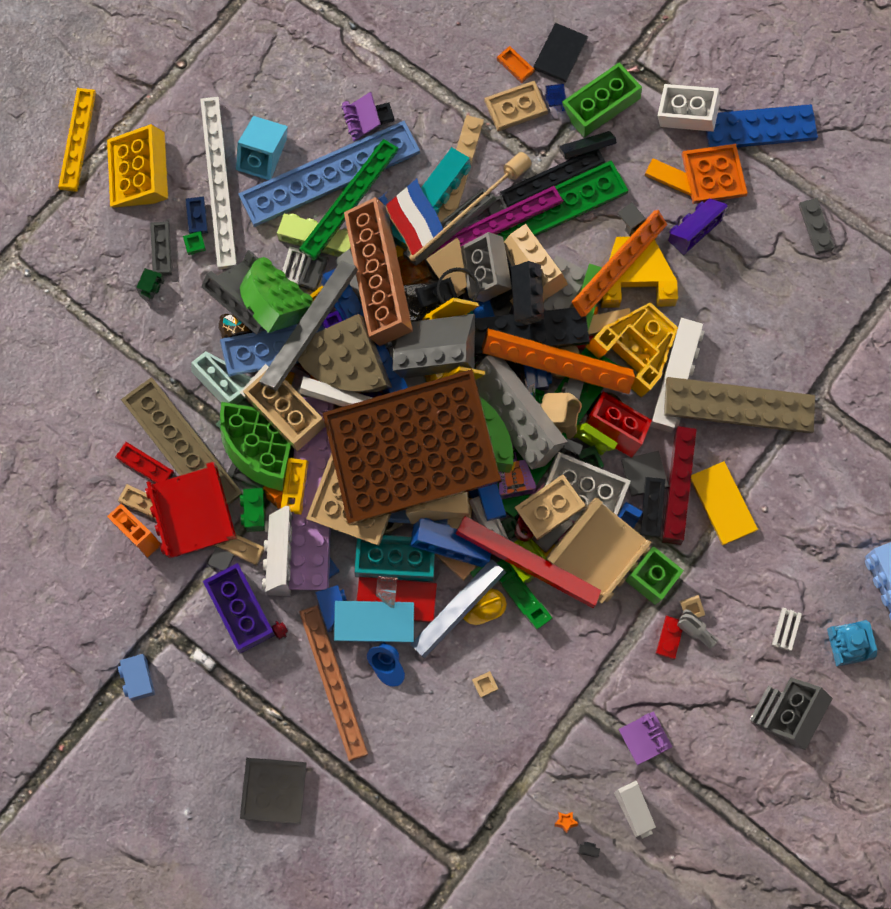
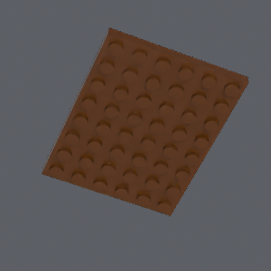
M472 369L323 412L349 525L502 482Z

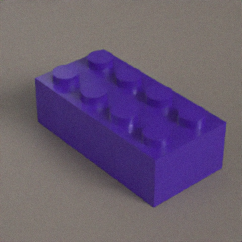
M238 563L203 580L239 654L275 636Z

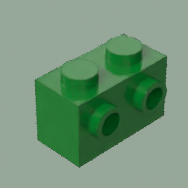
M263 488L243 489V495H240V506L244 507V514H241V525L245 526L247 532L265 531L266 513Z

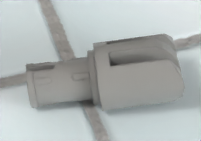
M686 609L683 611L677 626L692 639L698 638L709 649L714 647L718 639L706 630V624L690 610Z

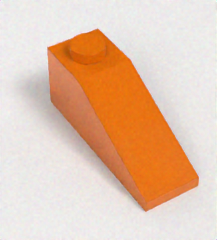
M122 504L107 516L147 558L160 547L158 539Z

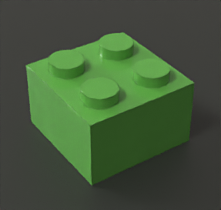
M653 546L640 559L637 567L630 572L625 581L656 605L665 597L684 570Z

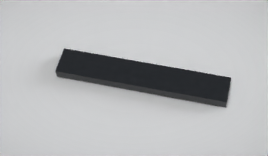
M599 149L584 153L500 191V195H502L508 208L552 186L559 185L606 163Z

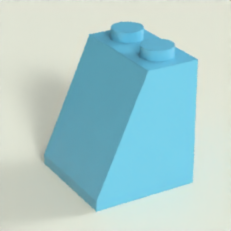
M253 116L238 141L236 170L266 180L272 179L287 140L288 126Z

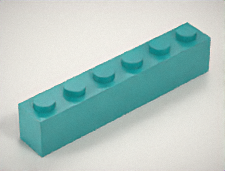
M452 147L421 187L422 192L437 215L442 204L448 202L451 192L459 187L462 177L466 176L471 170L470 158ZM393 225L391 229L394 243L407 250L408 247L404 238L395 225Z

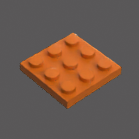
M736 144L682 152L681 155L693 204L702 201L706 202L709 198L718 201L747 196V188Z

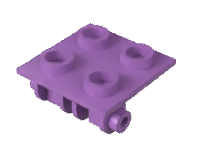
M372 92L367 93L352 104L349 101L342 103L343 106L341 108L344 114H346L344 119L346 120V125H348V133L353 141L381 125Z
M654 711L618 729L637 765L672 748Z

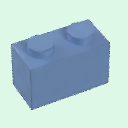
M140 654L120 660L121 666L118 667L120 677L125 680V685L123 686L125 697L135 701L155 695L146 656Z

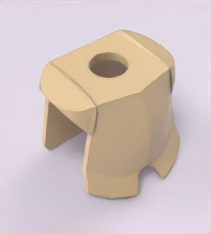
M546 393L542 399L541 408L561 433H566L567 439H571L576 435L577 419L582 403L570 393Z

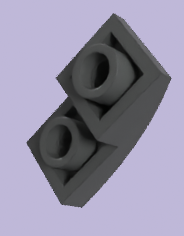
M568 519L539 540L535 536L532 540L546 553L573 525V522Z

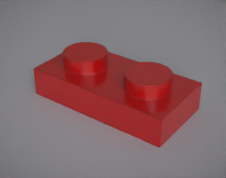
M669 616L665 617L656 655L673 660L676 658L683 631L677 626L679 619Z

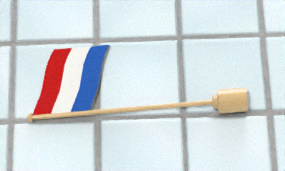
M523 152L515 155L504 165L505 175L444 229L436 211L422 192L418 179H415L386 204L391 221L404 238L411 254L410 260L416 261L417 256L506 178L516 180L532 166L530 158Z

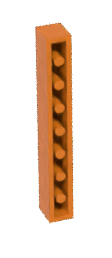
M487 328L482 344V352L484 354L626 394L630 393L635 379L633 369Z

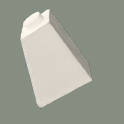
M637 781L615 791L614 794L635 837L640 835L643 839L653 834L652 829L656 828Z

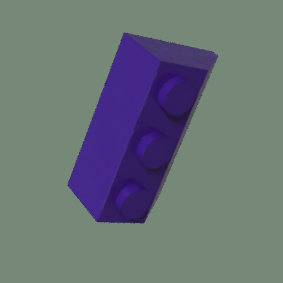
M710 198L705 203L703 201L696 206L694 213H688L682 219V223L679 226L675 225L669 231L668 241L684 256L723 220L728 205Z

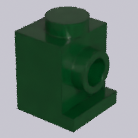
M144 268L136 287L139 296L146 300L153 299L154 295L158 294L161 284H164L163 275Z

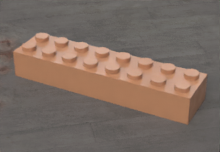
M375 197L344 212L353 262L358 268L356 277L368 337L381 346L413 332L389 215L386 206Z

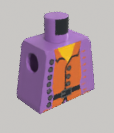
M513 452V466L510 473L499 472L502 481L499 483L501 499L536 493V485L528 464L525 460L517 461L516 452Z

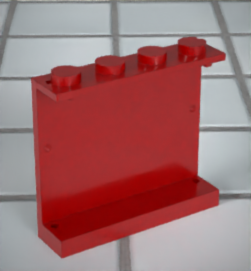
M214 462L207 463V468L155 484L149 481L146 482L148 488L145 489L147 498L151 499L152 502L150 511L152 517H156L157 521L155 530L162 540L160 549L162 554H165L170 559L237 538L218 467Z

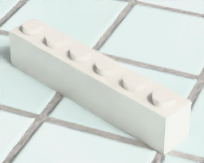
M684 318L680 319L650 427L672 433L674 427L677 428L679 426L680 417L664 416L666 378L688 379L689 375H693L695 365L692 362L694 358L697 359L700 350L697 344L698 341L702 342L705 332L702 330V323Z

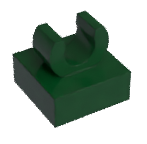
M511 516L501 521L509 540L516 537L514 530L517 519Z

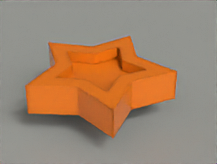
M558 812L559 819L554 827L563 828L567 833L570 828L578 826V822L573 819V812L568 814Z

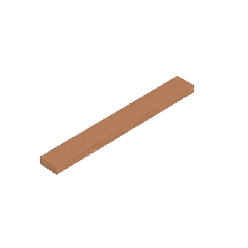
M318 605L299 611L348 760L350 762L367 756L368 753Z

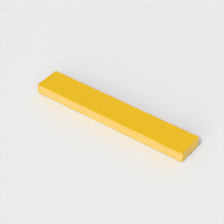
M77 88L58 185L59 190L78 192L96 96L95 90Z

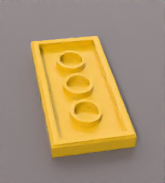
M725 461L691 475V483L722 546L758 530Z

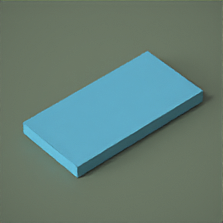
M335 601L334 641L414 642V602Z

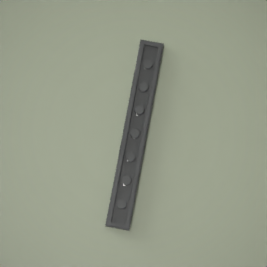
M340 261L260 379L261 385L275 391L279 389L357 273L358 268L355 265Z

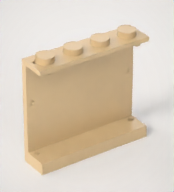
M594 498L546 559L600 589L601 593L598 601L603 603L604 601L608 602L614 595L612 591L616 586L620 587L626 580L624 576L627 572H632L639 564L637 560L641 555L644 557L651 549L649 545L652 542L646 540L603 505L602 501Z

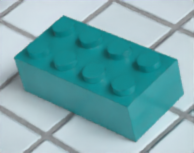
M383 535L379 546L357 538L355 577L433 581L435 553L410 546L412 537Z

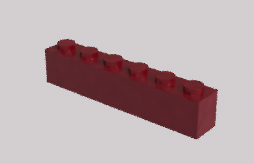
M677 426L674 434L662 543L681 545L684 541L697 431L695 428Z

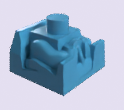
M868 620L827 628L836 667L874 660L877 657V647L871 624Z

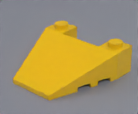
M616 237L609 260L630 237ZM655 239L601 298V308H620L622 301L621 287H656L657 307L676 306L678 300L677 280Z
M650 302L615 322L604 326L585 347L598 359L605 355L610 348L613 349L638 372L635 375L631 389L640 397H643L661 378L662 370L667 361V355L672 347L678 327Z

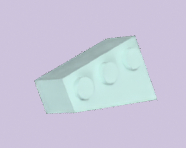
M206 351L191 362V372L220 402L238 404L245 399L240 391L253 377L246 374L228 377L225 361Z

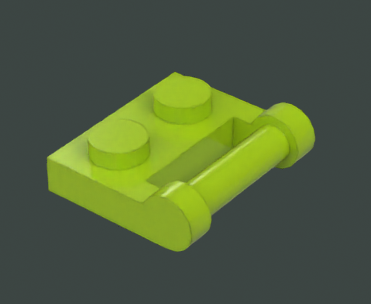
M587 423L576 425L577 433L573 438L577 437L589 446L595 445L600 455H603L606 451L614 450L618 444Z

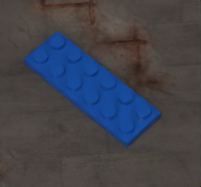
M812 104L720 112L717 114L714 132L706 131L708 147L736 144V147L814 141L818 138Z

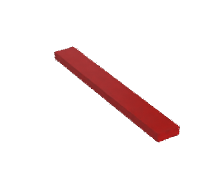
M466 516L462 518L456 534L585 605L591 608L596 606L601 590L476 521Z

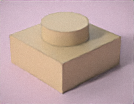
M699 595L680 601L683 611L688 609L697 617L705 615Z
M490 671L472 679L480 698L498 690Z

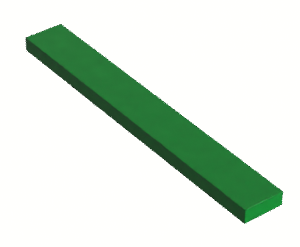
M385 139L380 142L299 248L301 253L314 261L317 259L345 222L344 212L359 204L397 154L398 147Z

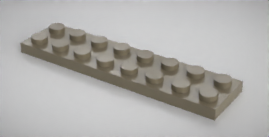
M152 377L121 399L179 476L207 468V463L214 462L218 467L227 504L230 505L240 495H243Z
M666 378L664 416L803 433L814 432L815 395L682 378Z

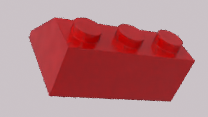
M603 391L585 423L617 442L618 444L615 448L632 458L642 446L652 420Z

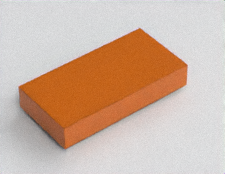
M510 46L497 56V61L521 83L535 72V69Z

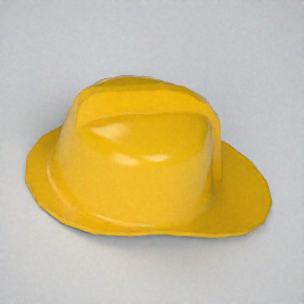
M491 588L463 619L472 625H480L500 617L506 610V598L500 591Z

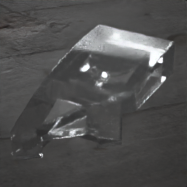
M378 576L376 596L389 607L395 608L397 578Z

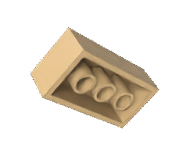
M263 373L243 393L247 400L292 447L299 451L326 427L325 422L315 409L286 380L283 381L277 391L261 385L259 381L264 375Z

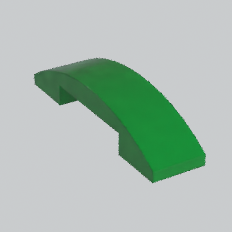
M503 559L497 562L506 572L499 580V583L532 626L538 630L552 620V616L543 604L539 603L512 565Z

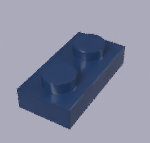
M204 196L186 198L189 234L200 231L201 234L208 233Z

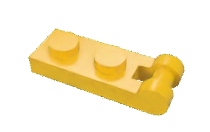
M288 458L281 508L290 506L291 512L301 515L309 461ZM290 498L295 499V504L289 503Z

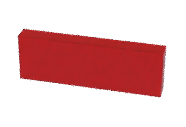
M128 442L124 443L115 456L117 460L154 483L168 480L174 474L172 469Z

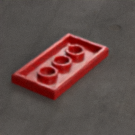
M359 577L357 601L414 602V621L431 623L434 620L437 583Z

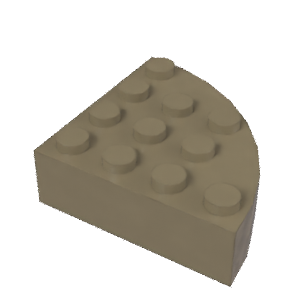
M359 314L317 332L298 359L303 368L315 379L337 389L356 393H374L392 388L375 342L368 337L365 318Z

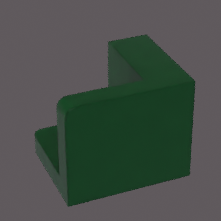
M595 445L581 450L580 454L576 455V459L600 469L604 467Z

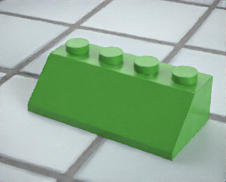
M619 62L562 101V104L572 125L585 138L641 99L642 86Z

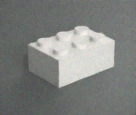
M664 84L657 115L660 127L714 132L720 105L719 88Z

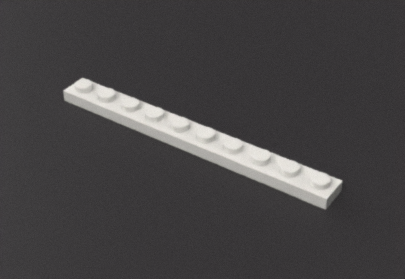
M219 97L202 98L200 100L218 270L228 269L237 264Z

